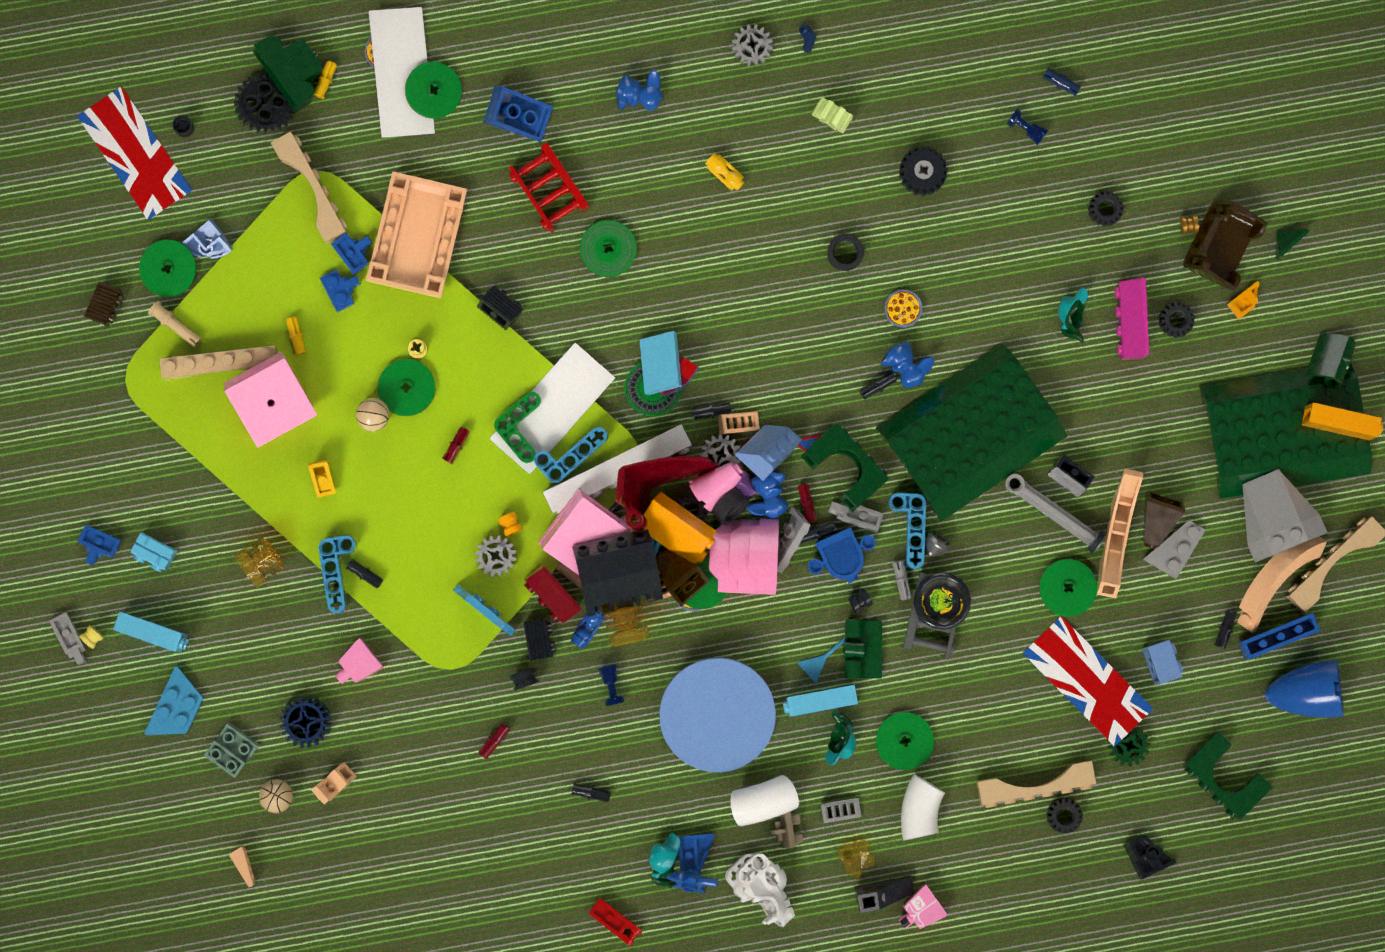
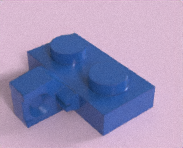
M345 233L331 243L354 275L370 264L364 256L367 253L365 249L373 244L369 237L366 236L361 241H358V239L353 241Z
M335 270L320 278L337 313L354 305L350 294L353 293L352 288L360 285L357 276L347 280L346 277L341 278L339 272Z
M85 525L77 542L87 546L86 552L89 554L85 562L94 566L98 557L102 558L103 555L114 558L122 541Z

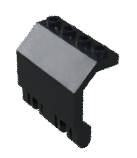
M648 529L572 546L588 617L596 615L594 606L597 607L598 614H602V604L608 603L610 611H615L613 602H615L617 610L634 606L632 597H634L636 606L640 605L639 596L641 595L646 596L648 603L652 602L651 593H653L654 601L663 599L658 566Z

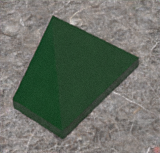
M1308 229L1276 230L1275 257L1280 259L1310 231Z

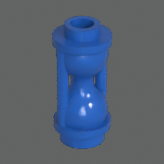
M595 607L596 615L588 617L586 613L572 634L571 642L582 649L589 645L598 628L605 620L603 616L605 612L602 611V614H598L597 607Z

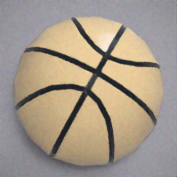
M378 398L365 399L358 405L356 410L358 424L370 432L383 429L390 418L388 406Z
M272 779L266 782L259 792L261 806L271 813H280L287 810L293 800V792L290 785L280 779Z

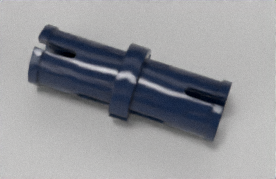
M1049 67L1042 77L1055 84L1056 88H1062L1075 97L1081 88V85L1067 79L1066 75L1062 76Z

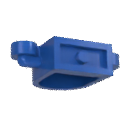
M850 527L815 543L822 560L812 559L808 563V570L811 574L816 575L821 573L823 567H825L832 577L839 580H847L849 584L859 579L857 574L862 569L864 562L861 550H872L876 545V540L871 535H865L860 543H858Z

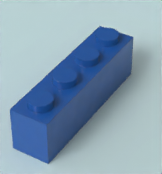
M1309 613L1237 643L1244 659L1250 660L1319 632L1320 628L1314 614Z

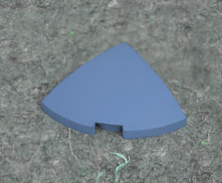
M209 219L182 242L197 257L204 255L211 256L210 258L214 259L225 256L233 250L222 231L212 219Z

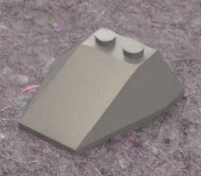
M1279 469L1243 484L1247 544L1255 563L1328 533L1320 514Z

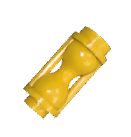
M714 153L705 163L708 166L707 169L731 191L734 189L738 191L745 183L743 181L744 176L721 155Z

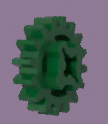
M1135 726L1117 744L1121 750V755L1117 752L1116 746L1112 744L1107 746V748L1112 749L1109 755L1116 756L1114 762L1121 760L1120 765L1124 766L1127 762L1128 766L1131 767L1133 761L1138 765L1139 758L1142 760L1146 759L1143 754L1149 753L1145 747L1149 746L1150 743L1145 742L1148 736L1141 735L1142 729L1136 731ZM1136 736L1139 738L1141 746L1137 744ZM1130 740V744L1136 748H1129L1127 750V747L1121 743L1129 742ZM1138 752L1135 757L1128 759L1131 753Z

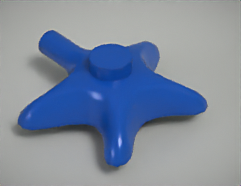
M688 869L687 872L671 873L666 877L675 882L673 884L674 888H681L687 892L704 894L705 889L703 886H718V879L702 877L698 875V871Z

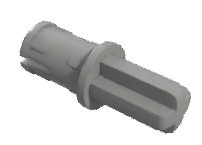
M904 561L893 563L892 566L896 577L894 582L897 583L900 599L908 600L912 596L908 583L910 579L907 578Z

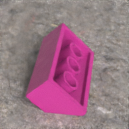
M1146 278L1121 281L1114 288V296L1118 298V306H1115V316L1119 317V325H1116V335L1120 336V344H1117V355H1120L1121 360L1144 359L1149 355Z

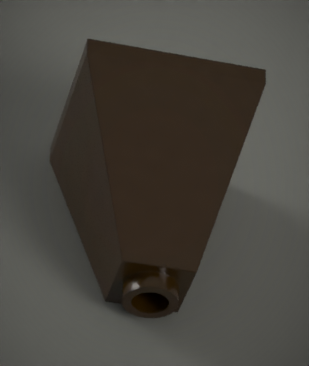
M1148 491L1145 492L1144 546L1155 549L1156 546L1159 547L1185 513L1186 509L1182 502Z
M668 549L661 550L656 554L657 566L666 589L680 606H683L710 582L697 564Z

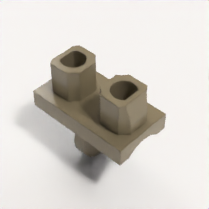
M791 812L780 815L779 822H775L776 830L770 831L771 835H777V841L783 842V848H793L803 842V834L801 832L794 833L793 825H798L801 822L800 815L791 814Z

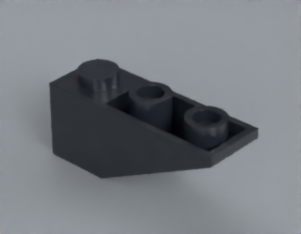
M911 875L854 886L856 902L860 913L880 910L914 894Z

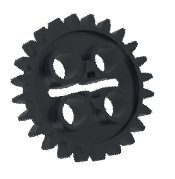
M264 73L263 78H260L256 74L255 80L249 76V83L242 81L244 88L238 87L240 94H235V99L237 100L234 101V106L237 107L235 108V113H240L238 120L244 119L243 126L250 124V131L255 127L257 133L263 129L264 134H267L268 129L274 133V128L276 127L281 131V124L288 126L286 119L292 120L293 116L290 113L293 114L295 111L271 77L267 78L266 73ZM262 88H268L270 90L266 94L260 92ZM248 101H255L257 104L251 107L246 103ZM282 101L284 104L278 107L274 105V102ZM266 113L270 115V118L262 119L260 116Z

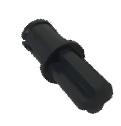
M890 371L881 378L874 379V382L860 389V395L863 399H867L877 392H883V389L897 382L894 374Z
M711 403L710 406L693 408L695 420L708 417L714 419V416L731 414L732 412L730 403L712 405Z
M831 522L818 527L814 525L803 537L801 544L815 539L820 540V537L836 533L835 523Z
M355 559L348 563L346 569L359 576L360 580L363 579L377 589L383 583V579L371 572L369 567H364Z
M1226 611L1222 625L1218 627L1220 630L1214 643L1215 646L1226 649L1230 634L1233 633L1232 628L1237 617L1236 612Z
M576 783L573 784L571 795L608 802L610 799V791L594 788L593 785L589 787Z

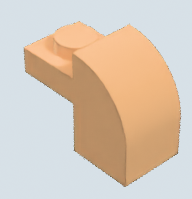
M343 762L323 781L317 784L312 789V792L323 804H326L357 776Z

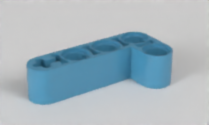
M601 427L594 428L557 461L548 452L539 451L534 457L535 465L550 482L560 483L607 441V432ZM595 432H602L603 440L597 439L594 442L597 446L593 448V445L587 439L590 437L592 441L595 438ZM580 445H589L590 451L587 454L580 453ZM546 455L548 463L545 465L538 464V457ZM567 457L575 458L574 466L568 467L565 465L564 461ZM554 469H558L561 472V477L557 480L550 477V472Z
M896 493L890 497L888 505L893 511L907 512L905 561L908 568L915 570L924 563L926 500L920 494ZM893 498H900L903 503L902 506L899 508L895 507L892 504ZM912 499H920L921 507L914 508L911 503ZM913 517L921 520L920 527L912 526L911 519ZM913 536L920 539V545L917 547L910 543V539ZM920 549V552L916 553V559H919L920 562L914 566L913 562H910V559L914 557V552L910 553V550Z
M350 536L324 539L319 543L318 547L327 606L335 614H341L347 608L339 556L351 554L356 550L357 543ZM345 540H351L352 547L349 550H344L342 547ZM326 543L333 545V550L330 553H325L323 550ZM329 562L336 564V569L333 572H328L326 569ZM332 581L339 583L338 590H330L329 585ZM341 593V597L337 596V601L342 603V606H339V610H337V608L333 607L336 600L335 597H331V594L338 595Z

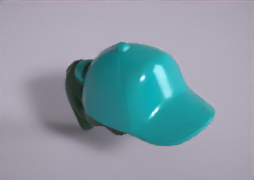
M1083 287L1078 290L1074 297H1063L1058 306V316L1062 322V334L1081 343L1084 342V338L1078 329L1082 324V313L1085 309L1084 303L1088 298V291Z
M835 710L832 711V717L837 724L831 731L830 743L825 755V760L829 765H834L839 758H850L856 748V738L852 732L853 725L851 720Z
M671 833L663 843L653 845L649 854V864L653 869L652 882L659 886H667L670 889L672 888V883L666 877L674 871V863L677 860V853L680 848V839L674 833Z

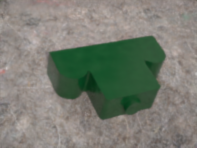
M276 36L266 37L254 44V55L295 113L312 103L314 87L310 82L321 76L323 70L316 51L311 50L304 39H300L282 49L281 40Z

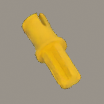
M332 61L326 62L321 76H318L319 81L314 90V96L321 99L325 98L324 96L329 84H332L331 80L337 68L336 63Z
M297 317L287 318L286 322L290 334L288 338L292 341L294 355L306 353L302 338L304 334L300 331Z

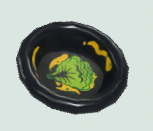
M938 572L927 576L919 583L914 593L913 604L916 614L924 624L933 629L946 630L956 627L965 620L970 611L971 596L968 587L962 579L951 573Z

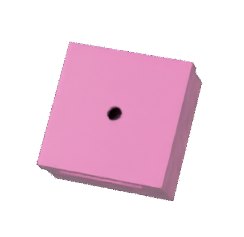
M282 352L224 382V391L257 448L317 416L312 403Z
M578 489L539 539L538 543L544 551L579 575L572 546L632 533L633 529L627 526L625 521Z

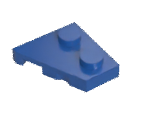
M714 833L679 837L680 872H687L688 869L698 871V874L701 873L714 839Z

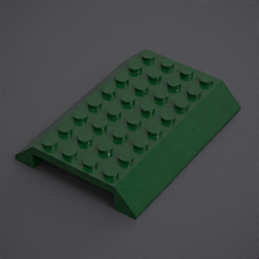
M1002 343L876 427L886 444L890 445L931 504V509L940 522L1068 437L1056 413L1014 354Z
M1350 364L1348 373L1345 374L1342 386L1339 389L1327 387L1325 377L1305 376L1307 368L1199 386L1202 404L1206 405L1219 476V479L1216 481L1220 499L1243 495V484L1278 469L1294 487L1371 474L1372 452L1369 440L1301 425L1305 406L1311 403L1364 414L1358 377L1352 364Z

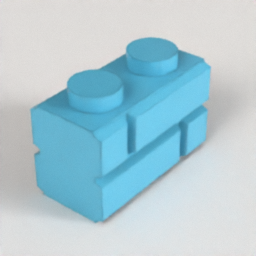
M141 532L130 553L135 555L133 559L143 564L147 561L151 563V568L161 572L162 569L165 571L169 569L178 550Z

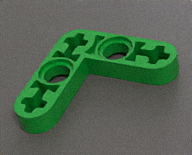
M535 392L527 393L494 422V428L516 456L526 464L534 461L536 452L515 426L540 406L541 398ZM529 396H531L532 398L536 396L537 404L535 406L533 404H530L527 407L528 409H530V411L526 412L525 408L522 405H520V403L524 402V404L526 405L529 402ZM521 408L523 416L518 419L512 416L513 409ZM509 414L510 418L513 421H515V423L512 425L511 422H509L506 424V430H504L503 428L499 430L498 422L500 420L502 422H505L508 419L505 416ZM512 435L520 437L521 441L518 445L510 444L509 439ZM524 442L527 446H524L523 448L527 452L530 450L532 451V458L530 460L528 458H522L524 454L521 450H519V452L515 450L520 448Z

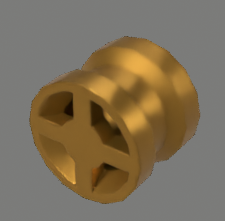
M1196 214L1191 215V217L1180 216L1182 235H1186L1188 232L1194 234L1199 232Z

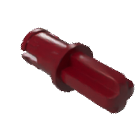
M464 427L459 428L453 441L449 442L450 445L442 457L443 460L453 465L455 458L460 450H463L462 446L470 434L468 429Z
M809 484L798 485L801 499L800 506L803 508L805 519L808 522L817 520L813 505L815 501H812Z
M501 723L492 736H488L489 739L479 750V755L484 759H488L497 746H501V741L511 730Z

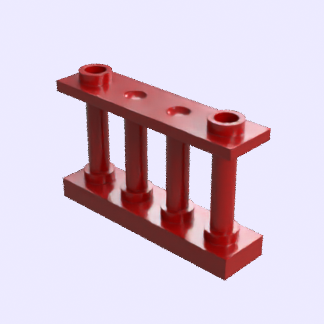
M545 143L541 146L542 152L539 157L517 171L511 165L508 175L514 184L518 182L542 218L539 222L545 231L549 229L553 233V223L575 209H581L582 212H585L589 209V205L548 143ZM549 161L553 167L551 171L526 187L520 177L543 162L547 163ZM556 177L557 179L560 177L563 182L561 184L562 187L536 202L531 193ZM570 193L574 198L571 200L572 203L547 218L541 209L563 194Z

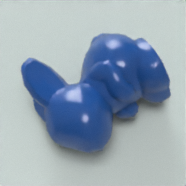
M653 69L650 71L646 79V86L644 87L637 80L631 78V76L624 75L620 79L618 87H616L618 109L623 110L627 104H630L631 107H636L638 103H641L648 111L656 110L663 100V94L659 89L661 82L658 72Z
M905 341L892 345L880 364L882 366L891 365L893 372H900L902 386L909 389L922 384L925 374L933 367L934 359L932 356L925 357L915 364L913 362L911 344Z
M772 472L764 481L757 475L751 479V485L763 498V501L748 505L747 510L749 513L777 518L787 511V501L779 495L783 491V486L780 483L784 481L786 474Z

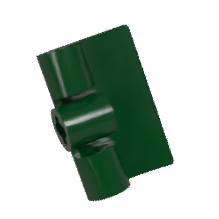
M1320 334L1305 376L1325 377L1327 387L1339 389L1351 364L1352 354L1356 346L1355 340L1340 334Z
M845 620V641L843 642L845 678H882V621Z

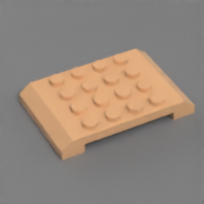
M392 171L366 281L441 299L467 189Z

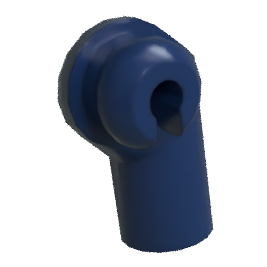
M802 24L799 27V32L805 40L802 51L811 53L816 35L809 25Z

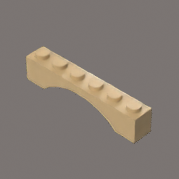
M289 132L272 141L271 144L281 162L298 170L310 182L318 205L316 227L327 245L334 242L346 233L345 229L348 227L343 218H338L336 212L339 210L334 201L329 202L327 196L330 194L325 185H320L318 179L321 177L316 168L311 169L309 155L307 152L303 153L300 149L302 143L298 135L293 136Z
M274 345L160 359L161 377L164 380H174L209 373L248 370L278 354V348Z
M1363 517L1356 524L1358 527L1353 532L1350 530L1342 537L1344 541L1340 545L1336 543L1329 550L1330 554L1326 558L1323 556L1315 563L1317 567L1313 571L1308 570L1301 577L1303 580L1299 584L1295 583L1287 590L1289 594L1286 597L1301 613H1306L1319 600L1323 580L1336 561L1353 550L1374 547L1385 537V529L1373 517H1368L1367 519Z
M1092 761L1070 764L1057 778L1039 786L1018 787L1004 783L997 778L977 781L976 785L980 805H985L986 808L997 806L996 802L1004 801V804L1016 803L1017 798H1023L1024 801L1035 799L1034 795L1042 794V797L1053 796L1055 791H1061L1062 794L1073 792L1072 788L1080 787V790L1091 789L1092 785L1096 784Z

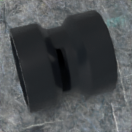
M180 115L173 120L172 127L180 137L187 138L193 134L194 125L188 117Z
M865 588L861 589L857 596L851 595L848 597V601L856 614L862 611V607L873 605Z

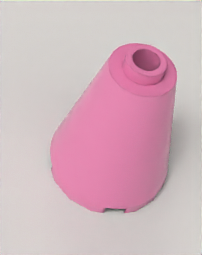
M730 462L689 481L691 483L689 486L698 501L702 500L706 503L704 507L709 512H712L715 504L725 494L732 491L743 478L742 473L744 471L738 463Z

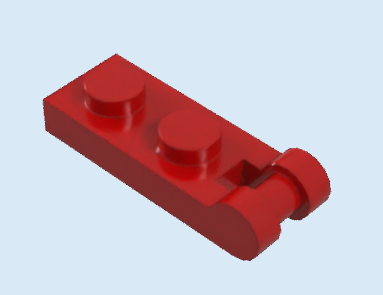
M601 898L588 913L630 947L634 944V939L637 935L640 936L643 932ZM627 927L631 929L628 936L623 933Z

